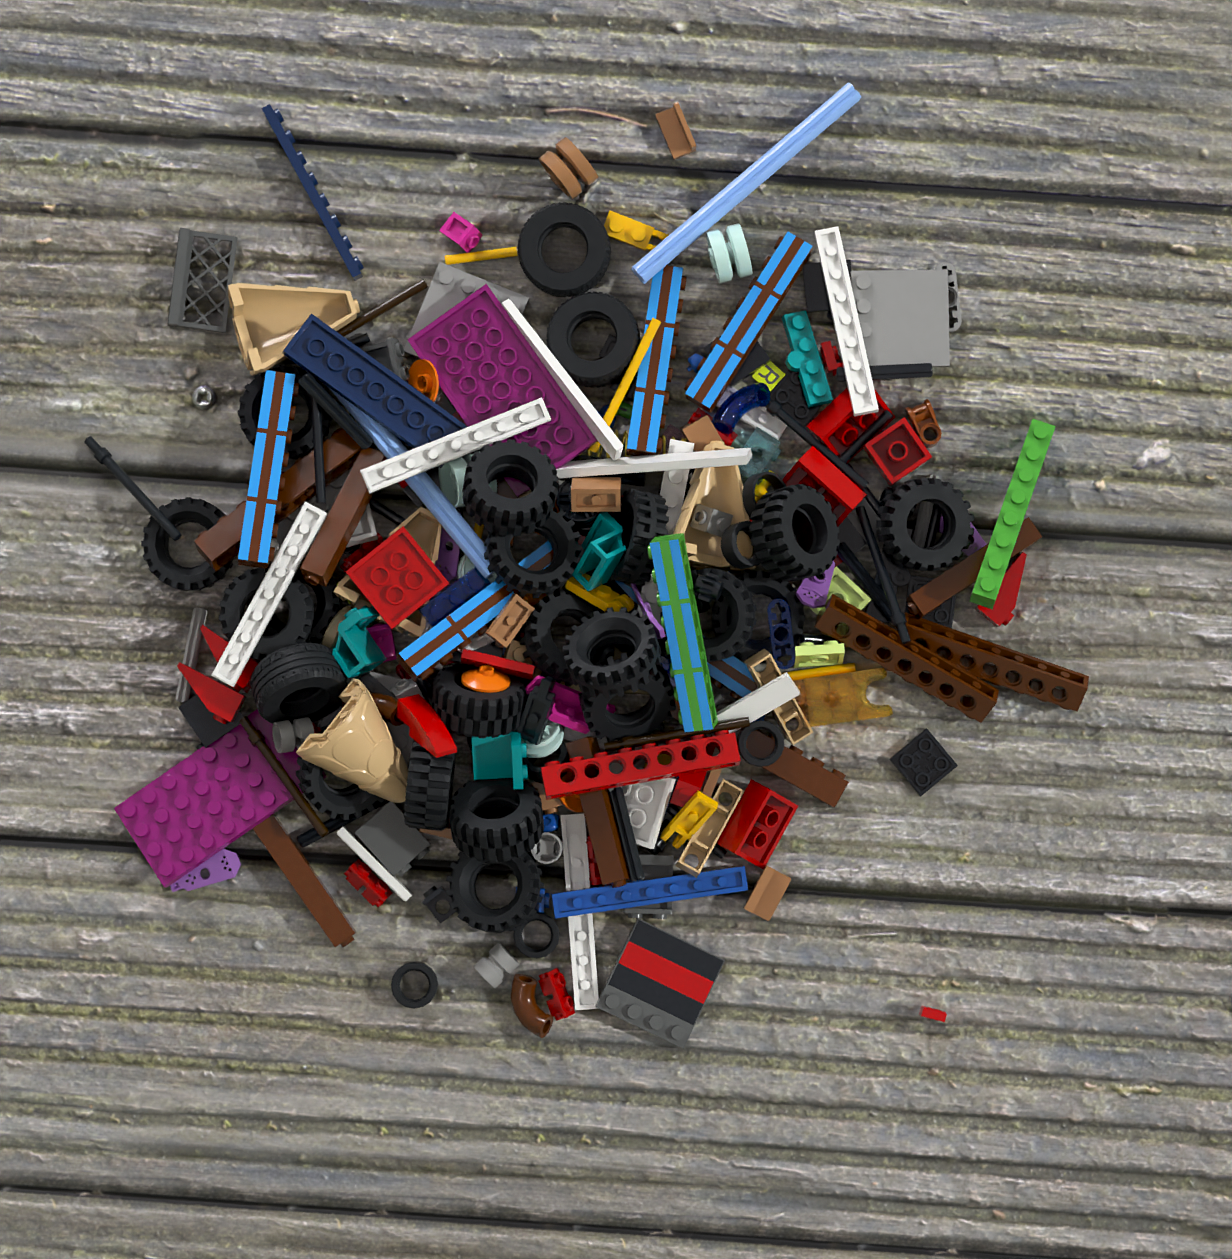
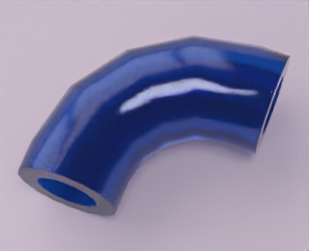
M754 383L742 387L731 394L720 405L711 421L715 429L723 434H731L738 421L747 412L758 407L767 406L770 401L769 388L764 383Z

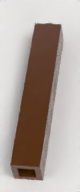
M372 448L362 449L301 566L303 578L309 584L327 586L374 492L369 494L360 470L387 460L382 452Z
M1029 517L1023 520L1010 559L1042 538ZM989 543L909 595L906 599L908 602L906 605L913 616L917 615L921 619L974 584Z
M584 737L565 743L569 759L583 756L585 760L594 758L593 755L596 753H601L597 737ZM589 767L585 770V775L588 778H595L599 774L598 770L594 767ZM605 789L579 794L602 884L612 885V888L627 885L626 880H629L630 877L608 793L609 790Z
M275 813L255 826L253 830L334 947L341 945L344 948L355 939L352 935L357 933Z

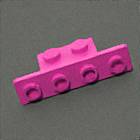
M536 676L525 687L526 694H529L536 685L540 686L542 678L545 677ZM555 682L552 693L556 694L555 702L548 720L587 734L590 730L585 722L578 693L582 692ZM608 703L606 709L610 713H614L616 711L615 706Z

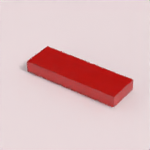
M463 649L461 663L475 667L489 665L494 670L504 674L533 680L535 673L534 665L468 649Z

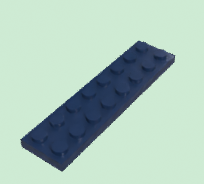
M312 313L282 352L283 355L413 449L468 427Z

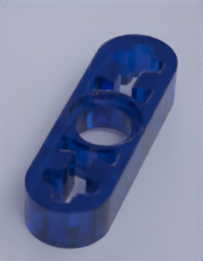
M773 599L767 606L772 657L778 668L785 670L791 668L795 663L790 610L786 601ZM775 603L785 607V611L781 612V620L786 618L787 624L777 623L772 625V620L777 621L776 613L771 612V608L775 607ZM778 627L787 629L788 637L786 640L778 641L775 639L774 631ZM790 643V648L785 647V653L791 656V660L787 661V665H783L781 661L777 660V657L781 656V648L776 650L775 644L785 645Z

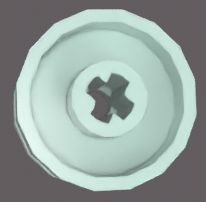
M739 223L727 226L726 243L719 229L706 232L708 254L719 284L732 280L733 271L731 265L734 266L735 272L740 278L753 274L747 244Z

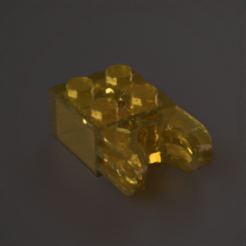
M876 668L802 679L810 727L892 715L893 710L889 705H874L866 697L868 685L873 681L884 679L887 676V670ZM827 693H832V696L837 698V702H834L833 707H830V704L824 701V697H828Z

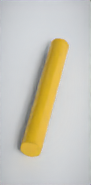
M517 247L445 255L446 265L515 257L518 256Z
M847 663L787 673L795 681L856 672L855 663Z

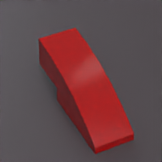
M419 694L398 699L396 716L410 727L409 736L436 758L457 753V747L445 724L425 699Z

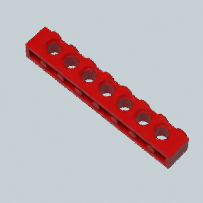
M728 730L715 732L712 737L705 738L703 734L692 736L690 741L681 742L680 739L666 741V745L657 746L656 743L643 745L640 750L632 751V748H623L618 750V754L608 755V752L594 754V758L584 760L583 756L570 758V762L560 764L559 761H551L545 763V767H541V775L546 800L738 766L741 760L735 732L729 733ZM714 745L719 749V754L717 756H710L707 754L706 748ZM684 750H691L694 752L695 758L687 761L683 759L681 753ZM667 754L671 758V762L668 765H662L657 760L658 756ZM641 758L646 761L647 766L640 770L634 767L633 762ZM612 763H619L623 770L619 774H614L609 770V766ZM589 767H594L598 770L599 774L595 778H588L585 775V770ZM571 772L575 778L572 782H563L560 778L562 773Z

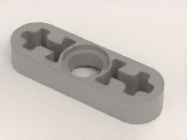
M942 262L934 270L946 268L948 272H951V275L948 276V284L953 283V287L948 286V291L954 295V301L949 304V309L956 308V311H951V318L957 321L953 324V328H949V333H953L958 330L962 322L956 270L952 264Z

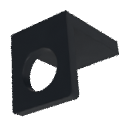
M434 885L423 894L425 899L421 902L429 908L439 923H442L457 912L451 906L446 914H440L436 911L435 906L439 900H446L449 905L452 903L451 897L447 896L443 886L437 889Z

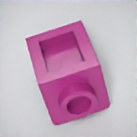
M455 212L452 213L439 230L444 236L459 245L466 253L475 248L482 237V233L474 225Z

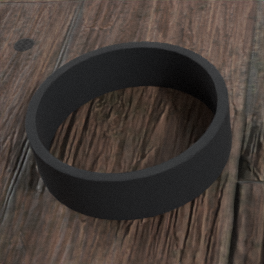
M762 472L752 475L746 480L742 499L749 518L751 513L755 511V486L759 478L767 480L774 490L786 487L784 481L775 473Z

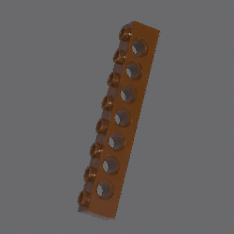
M834 594L830 596L825 606L817 615L814 627L821 633L835 638L840 643H844L845 647L854 649L864 658L871 659L880 664L885 670L899 675L907 683L918 686L926 694L937 697L947 706L956 708L970 719H975L982 723L997 703L998 689L912 639L911 642L902 644L898 631Z
M905 612L906 627L910 639L977 678L990 681L996 686H1004L1013 689L1019 694H1027L1036 697L1042 702H1050L1059 705L1065 710L1078 712L1088 689L1089 676L929 620L919 619L917 616Z

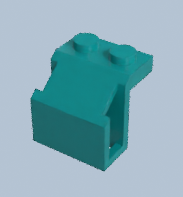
M601 512L596 518L582 543V547L586 551L572 574L587 591L608 582L626 550L625 545L623 546L622 526L608 512ZM596 568L588 582L582 575Z
M365 605L359 610L357 608L351 609L344 615L346 619L338 625L339 634L336 648H333L332 655L348 678L370 673L387 659L366 629V626L380 616L373 606L368 607Z
M510 732L507 735H499V737L495 738L472 736L474 780L513 778V788L523 789V780L528 779L527 765H522V758H527L526 743H521V734Z

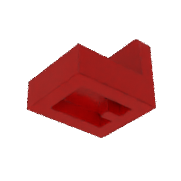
M831 341L822 342L819 348L826 374L833 372V376H836L837 368L843 367L842 362L836 363V360H839L836 345L832 346Z

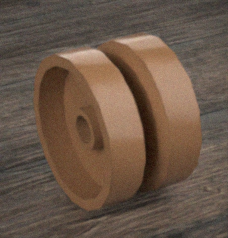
M564 137L555 144L560 158L555 153L547 151L539 158V161L555 185L573 200L582 192L578 180L584 185L590 186L598 179V175L580 150L568 138Z

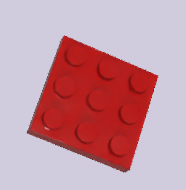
M404 526L346 571V574L391 630L449 584Z

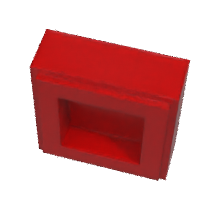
M921 1006L919 1015L942 1022H945L947 1016L945 1011Z

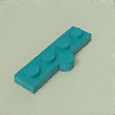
M806 310L783 315L781 319L791 349L785 363L789 370L793 372L799 371L798 376L808 407L831 403L833 400Z

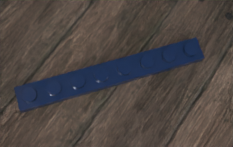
M270 104L261 108L354 281L362 278L360 270L364 269L358 256L352 257L349 249L353 247L346 235L341 236L337 228L341 227V224L335 213L330 216L326 209L330 204L324 193L318 194L315 188L318 182L312 171L306 172L303 165L307 161L301 150L296 152L292 146L296 141L289 129L284 131L281 125L284 119L278 108L273 110Z

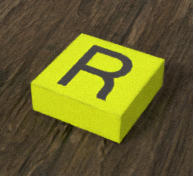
M770 361L758 369L751 378L770 393L786 374Z

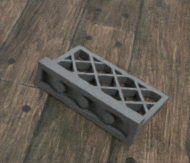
M180 228L167 326L226 333L229 311L228 285L232 284L238 237ZM193 237L204 238L209 247L198 253L192 246ZM209 239H214L216 241L214 243H211ZM220 241L232 242L231 252L222 257L215 248V245ZM212 248L220 260L209 267L201 256ZM192 251L196 255L193 259H191ZM230 256V261L228 265L225 259ZM199 259L207 270L195 277L189 270L190 264ZM223 262L228 269V275L219 281L212 272V269ZM209 272L217 284L206 291L198 280ZM190 275L193 280L188 283V277ZM227 280V285L225 288L222 283ZM196 283L203 294L192 301L187 295V288ZM220 286L225 293V299L217 305L209 293ZM206 296L214 308L203 315L195 303ZM187 299L190 304L185 307V301ZM224 304V309L222 312L219 307ZM192 306L200 318L194 323L183 322L184 312ZM217 310L222 316L221 327L212 326L205 317ZM201 320H203V321L206 323V325H205V324H198V323H199Z

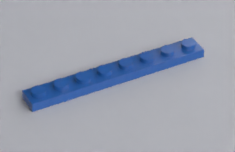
M745 866L703 871L700 872L697 878L691 874H682L627 882V885L617 888L607 885L552 893L551 896L554 918H562L748 890Z

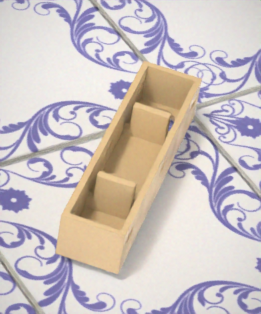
M766 649L761 650L744 661L758 688L782 675L771 653ZM765 660L766 668L761 672H756L753 667ZM795 698L771 711L786 740L792 745L813 733ZM792 718H797V728L792 731L787 730L786 722Z
M724 779L721 781L712 797L713 800L718 802V808L698 831L692 835L677 861L676 867L697 878L744 790ZM726 792L732 796V803L729 806L720 804L718 798L721 793ZM689 854L697 856L699 860L698 866L693 868L686 864L685 857Z

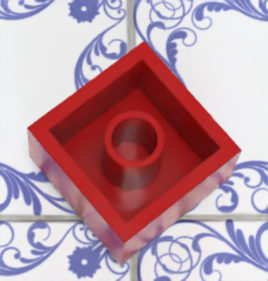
M905 417L862 447L889 487L932 458Z

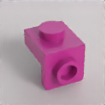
M382 623L366 628L387 658L384 662L396 660L397 654L391 628L387 624Z

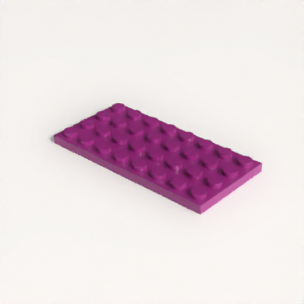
M487 284L408 339V342L420 359H426L434 365L438 374L439 386L468 427L542 398L551 421L502 440V443L507 442V440H515V443L527 442L529 443L528 446L532 448L536 446L541 450V454H546L551 459V464L555 465L556 469H558L598 442ZM504 477L518 498L530 490L524 482L515 478Z
M258 709L247 717L256 730L262 732L265 737L264 741L303 794L298 785L300 780L296 776V771L300 770L297 758L301 757L296 753L298 749L295 747L292 752L278 753L273 741V724L261 717ZM241 724L206 748L203 746L114 808L165 888L294 800L256 746L254 747L248 740L249 735ZM323 771V778L325 779L327 775Z

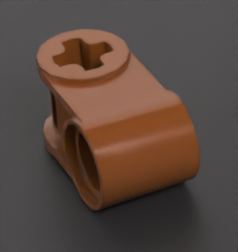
M925 399L924 403L912 408L906 407L907 418L926 448L936 446L942 433L930 401ZM926 430L934 431L936 439L927 441L923 436V432Z

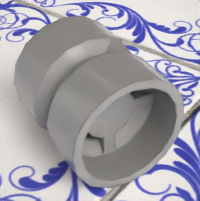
M309 717L294 719L292 723L289 720L274 722L272 728L273 741L278 753L292 752L295 747L299 749L309 734L314 733L313 724Z
M543 832L540 841L531 850L534 859L543 864L557 861L563 851L562 841L554 833Z
M498 942L489 951V957L481 958L474 965V968L491 986L496 988L505 979L504 974H511L520 964Z

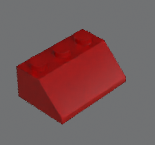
M847 387L806 427L819 441L839 457L886 409L893 417L870 440L879 434L895 416L875 390L879 408L878 412L854 417Z
M814 446L796 462L782 479L786 487L804 484L816 489V492H820L825 497L824 500L828 501L832 506L831 511L836 515L837 527L867 495Z
M751 779L716 843L759 868L764 869L796 812L798 805Z

